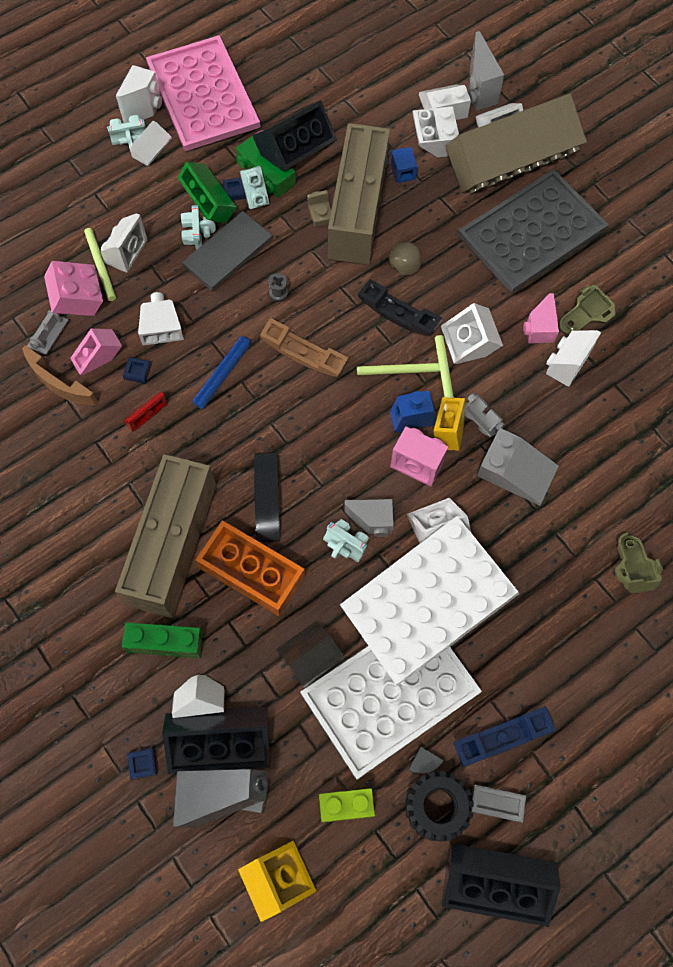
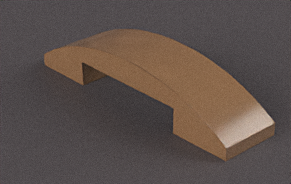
M272 318L269 319L260 334V338L288 358L315 371L335 377L340 375L349 357L331 348H328L326 351L289 332L290 328Z
M27 346L22 348L27 362L38 379L52 392L78 404L95 406L98 403L94 393L77 381L71 387L67 386L46 371L48 367L40 355Z

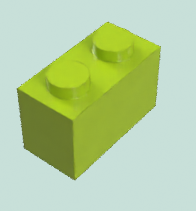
M372 788L319 794L322 823L375 816Z

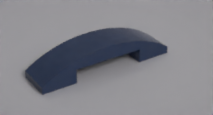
M545 706L485 731L457 740L453 744L462 766L466 767L556 731V728Z

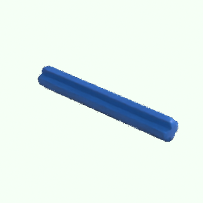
M241 336L193 399L196 407L203 409L250 346L248 338Z

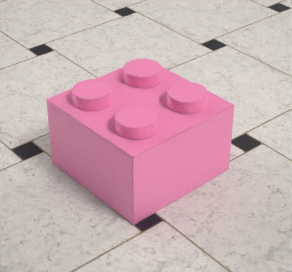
M51 261L44 278L52 313L95 316L103 302L95 266L91 264Z
M405 426L393 449L390 467L432 487L443 466L448 446L437 438L432 439L425 436L416 428L410 429Z

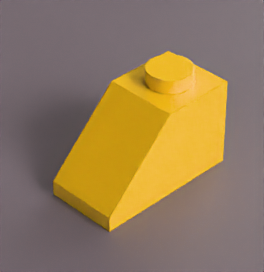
M442 397L434 427V437L443 441L448 446V450L459 451L464 430L465 398Z

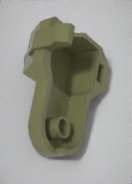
M587 285L581 290V295L577 298V305L561 318L560 330L563 334L569 336L571 331H581L590 323H607L615 316V304L597 285H592L591 287ZM572 322L574 325L569 327L568 323Z
M628 533L622 534L619 537L617 547L621 558L620 564L615 568L617 580L624 584L629 593H641L656 589L662 581L661 573L664 570L659 559L654 561L647 557L639 538L630 536Z

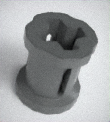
M275 273L269 277V296L274 301H283L288 296L287 278L283 274Z

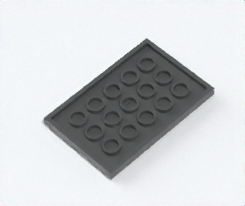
M553 169L458 230V236L510 293H513L607 230L609 224Z

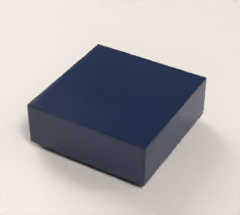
M241 178L223 180L224 190L232 201L246 199Z
M129 357L123 373L124 380L146 384L152 365L151 362Z
M153 748L127 753L130 780L157 775Z

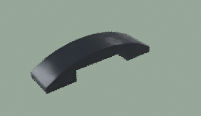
M371 279L368 280L358 293V297L375 312L409 331L431 336L442 321V317L425 308L420 311L388 294V288Z
M256 453L254 456L256 540L258 542L280 541L278 453Z

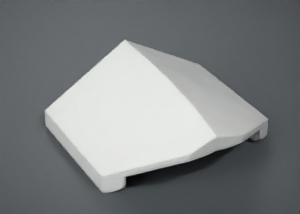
M198 674L191 677L174 692L172 717L178 718L224 712V686L206 675Z

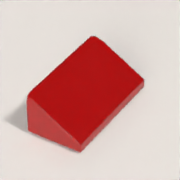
M163 392L156 393L123 420L132 432L136 431L167 406Z

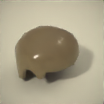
M403 241L391 249L389 252V262L392 268H396L399 271L400 275H412L419 271L422 265L421 253L415 244Z

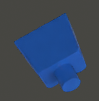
M414 391L411 394L401 395L396 398L390 410L395 433L402 432L405 426L410 429H418L435 425V411L429 391Z

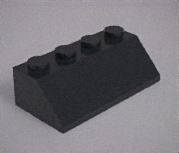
M321 100L300 108L252 135L260 155L282 171L287 170L337 140Z
M268 707L224 709V712L178 718H173L172 713H165L162 736L168 774H177V771L239 770L271 767Z
M451 843L446 865L442 907L549 927L561 888L558 863Z

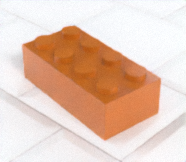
M223 520L195 559L201 570L279 617L305 578L304 568Z

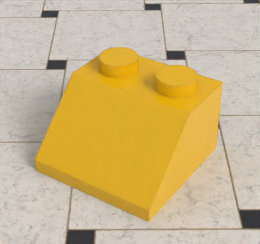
M294 841L238 869L261 922L317 892Z

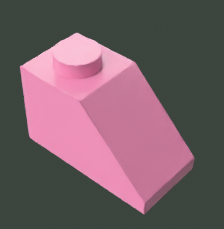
M554 293L548 294L530 313L527 322H524L523 331L524 335L528 337V343L555 342L559 329Z
M91 328L70 359L78 373L85 375L112 361L122 345L112 329Z

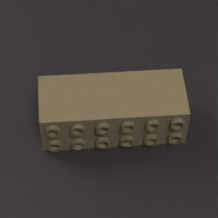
M571 93L462 133L445 146L461 192L469 191L472 194L486 186L495 185L504 179H511L522 172L526 173L536 169L538 166L552 163L556 159L570 156L572 153L581 150L580 146L587 141Z
M348 123L328 226V259L370 265L387 166L389 128Z
M163 454L115 593L126 606L170 618L174 617L216 489L215 480L209 465Z

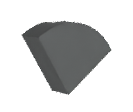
M421 747L408 771L415 774H426L437 769L443 760Z

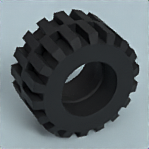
M444 771L430 772L419 778L409 789L407 800L405 801L406 816L410 821L411 827L421 837L423 836L431 841H449L459 837L469 827V821L473 818L474 814L472 812L474 801H471L470 795L472 794L470 790L466 789L465 783L462 780H458L456 775L452 773L447 774ZM435 790L446 792L454 804L452 817L444 823L431 821L424 811L426 796Z

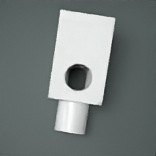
M156 292L151 294V302L141 305L138 333L142 345L184 340L173 301L164 300L162 293Z

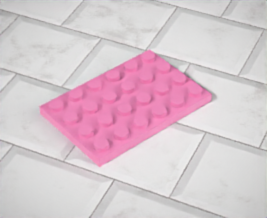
M220 35L146 57L149 69L155 71L157 81L159 82V92L185 151L261 127L259 118Z

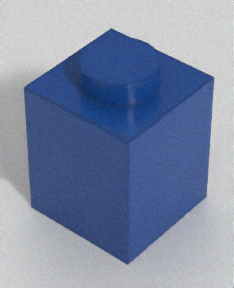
M412 148L392 150L390 165L396 184L416 180L418 166Z

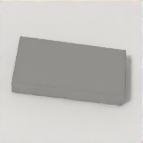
M474 785L471 800L474 801L473 813L523 823L526 795Z

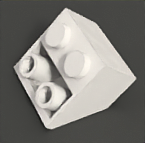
M453 106L413 110L419 146L436 157L449 156L445 145L459 135Z

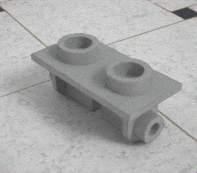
M49 310L34 336L30 338L27 347L47 355L69 320Z
M472 393L467 398L469 402H465L464 415L473 420L484 435L489 437L495 436L499 428L502 429L505 426L503 419L493 409H490L486 414L484 411L489 405L478 394Z

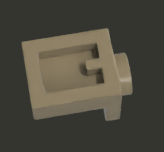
M317 191L308 194V210L314 227L329 224L331 207L328 191Z

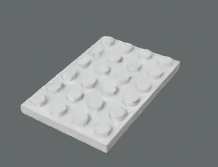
M456 516L345 600L340 606L394 683L399 686L518 596L519 592L460 518Z
M368 646L300 693L357 780L482 691L450 647L397 686Z

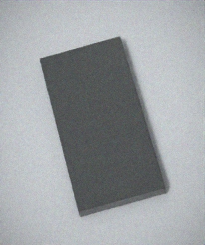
M242 211L185 259L182 264L185 269L213 292L272 241L273 238L268 231Z

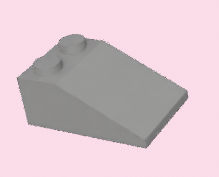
M477 31L475 34L470 62L468 91L471 103L476 111L498 104L504 79V73L480 31Z
M499 428L480 466L477 477L540 506L559 466L521 437Z

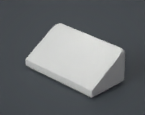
M152 121L130 146L131 155L134 159L149 166L172 140V136L157 122Z

